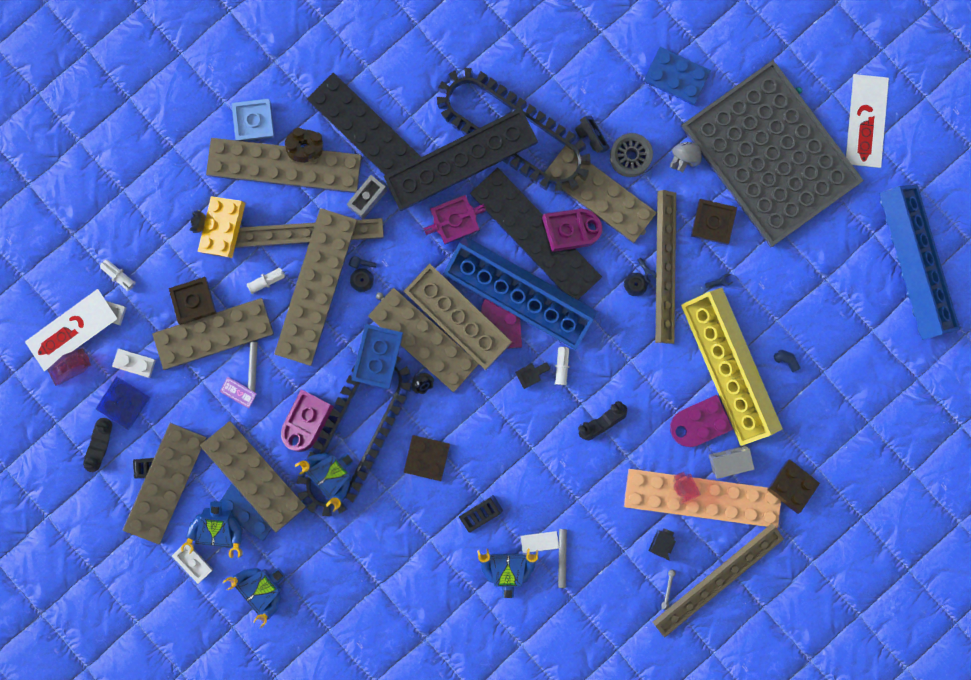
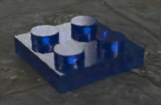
M116 376L97 405L96 410L129 430L150 397Z

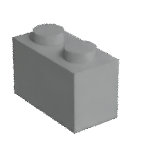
M370 175L347 203L348 208L361 219H364L387 192L386 186Z

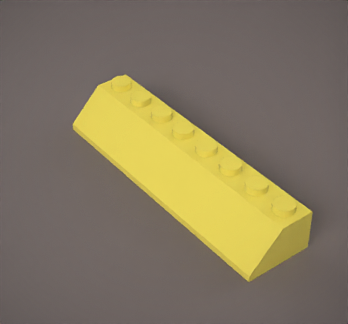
M723 288L710 291L681 304L740 446L783 430Z

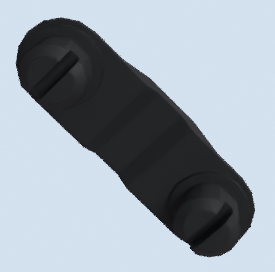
M616 401L615 404L611 405V409L598 419H594L589 423L584 422L583 425L580 424L578 427L579 436L589 441L605 432L626 417V405L622 404L621 401Z
M100 418L95 423L83 463L84 468L89 472H95L100 468L106 453L112 430V423L107 418Z

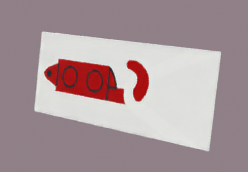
M853 74L846 158L852 165L881 168L889 78Z
M97 289L30 337L25 343L45 372L117 320V317Z

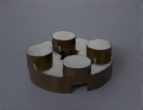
M295 128L293 133L289 134L285 140V150L288 156L294 161L304 163L309 162V159L314 158L315 160L319 158L323 152L322 135L311 130Z

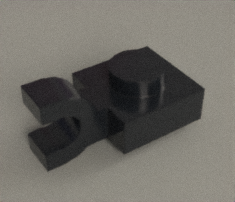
M547 362L534 368L533 364H530L515 373L522 387L526 389L541 381L539 375L550 370Z

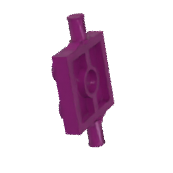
M466 195L431 208L430 211L434 218V224L424 228L426 236L437 231L441 235L444 245L480 231L476 222V215L486 212L484 204L473 208L469 204Z

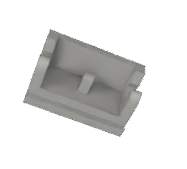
M747 446L709 454L712 471L717 479L754 470L751 452Z

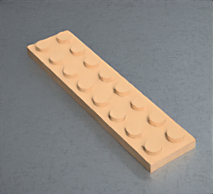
M628 469L624 507L766 527L772 523L778 528L781 501L770 493L767 487Z

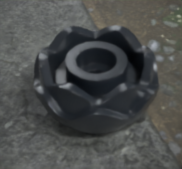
M193 211V218L190 222L192 227L189 229L193 233L203 231L206 216L202 211Z
M360 268L352 273L350 284L356 291L365 292L373 286L374 276L369 270Z
M631 273L624 281V288L631 296H641L648 287V282L644 279V275L640 273Z
M427 373L416 375L412 380V390L417 394H425L428 389L433 388L434 378Z

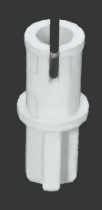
M105 259L100 264V268L112 277V281L119 283L127 292L134 287L133 285L136 282L123 273V269H118L108 259Z
M278 268L266 275L261 274L262 277L247 283V287L251 294H254L265 287L270 288L271 284L285 278V274L281 268Z
M568 347L558 348L557 365H555L557 367L556 385H567L568 368H570L568 366Z

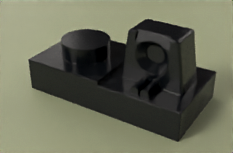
M585 116L580 119L581 124L575 128L579 138L588 136L590 146L597 153L610 149L593 117Z

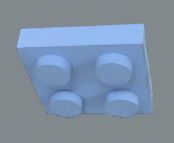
M270 99L232 103L236 141L274 137Z

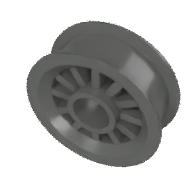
M636 133L620 136L614 142L610 151V162L613 169L625 177H636L643 174L648 169L653 158V150L649 141ZM632 151L636 154V158L629 159L626 153Z

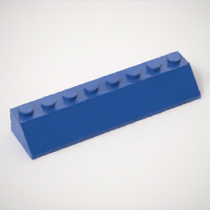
M918 185L898 186L879 193L881 197L880 203L886 214L885 220L891 231V241L895 245L897 252L896 258L902 269L901 275L907 286V296L912 303V313L917 320L919 335L924 340L960 330Z
M466 236L459 242L443 273L575 350L598 312Z

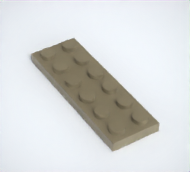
M564 146L545 171V174L554 179L570 177L578 166L576 154L567 146ZM581 164L582 169L589 170L586 181L577 176L574 180L579 184L578 189L572 192L569 183L562 185V190L634 244L657 212L593 164Z
M431 264L404 290L423 311L485 370L513 343Z
M395 288L368 315L379 327L403 332L401 346L453 393L479 365Z
M263 298L217 312V314L152 333L163 370H167L272 336L274 332Z
M231 421L200 445L201 449L275 533L306 508L302 501Z
M171 422L169 423L122 529L123 531L160 544L201 451L200 445L205 441V436Z

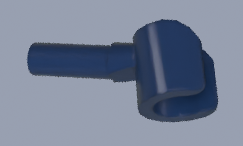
M353 256L349 265L358 269L360 264L376 268L377 263Z
M639 258L638 262L645 272L644 279L650 283L651 280L648 278V274H652L656 279V272L650 270L642 258Z
M725 274L716 281L705 283L706 288L715 285L728 286L733 282L727 283L725 281V277L731 276V274Z

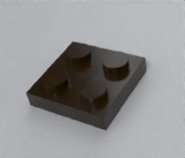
M699 199L691 237L728 245L737 207Z
M206 277L169 288L179 325L217 314Z
M412 435L404 473L441 481L450 444Z
M789 459L785 462L767 490L799 514L820 483Z

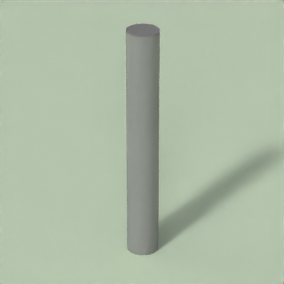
M250 342L248 389L253 392L256 390L258 342Z
M559 529L558 588H566L567 529Z

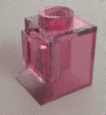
M681 472L674 476L675 480H673L674 484L672 485L678 497H681L679 504H683L701 495L691 473L685 474Z

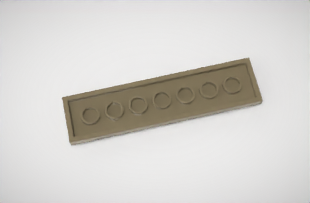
M211 138L206 175L218 178L356 193L358 191L362 156L359 154L323 150L319 158L315 160L312 158L309 159V162L304 163L292 160L288 156L285 146Z
M320 208L274 353L275 355L312 366L357 219Z

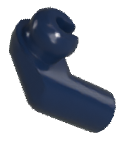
M779 350L778 353L774 354L775 361L778 363L781 361L788 363L792 372L801 369L793 353Z

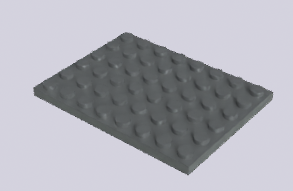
M774 60L681 125L691 141L700 147L702 156L770 247H773L864 181Z

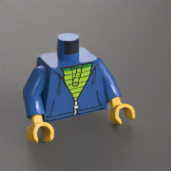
M326 453L315 454L295 464V467L298 465L302 467V472L299 474L306 473L329 500L326 503L327 507L333 504L335 506L333 512H335L341 506V502L347 495L350 485L349 477L351 475L347 472L346 468L354 462L347 453L339 460L334 455L329 456Z
M213 501L210 503V508H205L202 514H198L190 523L186 535L187 542L182 545L181 551H184L185 545H189L191 547L189 554L192 553L194 550L192 543L195 541V544L232 548L229 551V557L233 558V552L237 550L238 558L243 555L242 549L239 548V545H241L242 528L237 520L233 518L230 510H222V503Z
M529 548L527 549V554H490L489 549H486L487 553L482 555L480 550H478V559L482 572L489 582L494 583L495 587H502V598H514V587H520L522 583L528 581L538 559V550H536V554H530Z
M258 568L245 569L233 577H228L223 583L226 581L231 582V587L226 590L229 591L235 587L258 615L253 623L259 619L263 622L259 628H263L267 620L278 610L282 589L277 583L285 578V575L279 568L271 574L266 569L262 571Z

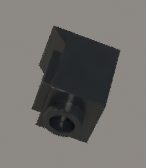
M663 528V531L657 529L648 551L670 561L668 553L671 554L676 542L674 540L675 537H673L674 532Z

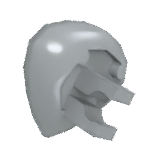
M683 142L676 145L672 149L674 158L669 167L674 170L677 168V170L683 173L687 164L691 167L698 166L702 160L700 147L693 142Z

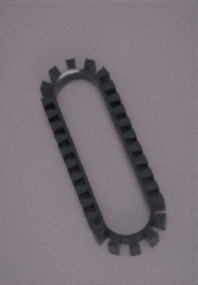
M464 68L465 77L458 79L454 70L448 74L453 83L448 86L442 81L438 87L441 93L446 94V97H437L439 109L447 106L449 108L441 112L442 117L448 123L454 116L455 119L451 124L458 131L463 123L466 124L461 129L464 135L479 128L456 113L450 106L451 94L461 84L472 83L477 85L514 111L519 108L523 110L527 107L526 101L522 98H519L515 106L513 103L517 100V95L509 91L505 99L504 96L508 93L507 88L501 84L498 87L497 81L491 77L488 81V76L480 71L477 79L472 78V68ZM529 104L526 112H524L527 120L571 149L578 158V166L576 171L566 179L551 178L518 154L512 156L514 159L510 162V166L517 171L520 164H524L519 170L525 177L528 176L530 170H533L534 172L529 178L535 184H537L540 176L544 179L539 185L545 191H547L549 184L553 183L556 184L555 194H563L562 185L569 183L573 192L579 188V184L574 179L579 176L586 181L589 175V170L582 169L581 164L591 165L590 154L580 156L579 153L586 149V144L581 139L575 146L571 144L576 139V135L568 131L565 139L562 138L566 133V128L560 124L555 132L552 131L556 127V121L550 117L546 125H543L542 123L546 120V115L541 111L538 112L536 119H534L533 116L537 111L535 107ZM511 157L503 160V162L508 164Z
M397 357L396 365L402 360L400 357ZM395 366V371L399 377L398 388L350 481L347 495L342 501L347 498L352 503L355 502L358 495L349 492L352 487L360 492L363 484L355 482L358 476L365 481L369 474L360 471L362 466L364 465L371 470L375 463L366 460L368 454L377 459L380 451L371 449L373 444L375 443L382 448L385 440L377 438L379 432L388 437L391 431L382 428L384 422L386 421L393 426L396 421L395 418L388 417L390 410L399 415L402 408L393 405L396 399L403 405L407 397L399 395L401 388L407 391L411 390L412 383H402V376L411 375L407 366L400 371ZM349 375L346 382L355 385L353 390L351 391L344 386L340 392L349 396L347 401L338 397L335 402L337 405L344 406L341 413L335 408L330 413V415L338 417L336 423L327 419L324 425L333 428L331 433L329 434L322 429L319 437L327 439L325 445L317 440L312 447L321 450L320 454L326 452L360 385V382L351 380V375ZM310 451L308 457L315 455L316 453ZM298 476L297 484H306L307 489L306 492L298 493L300 501L310 497L313 502L307 507L309 511L314 513L318 505L324 506L322 516H332L331 506L334 505L330 504L327 507L326 503L320 502L314 497L311 491V479L309 476L308 478ZM342 502L338 508L339 514L347 510V507Z

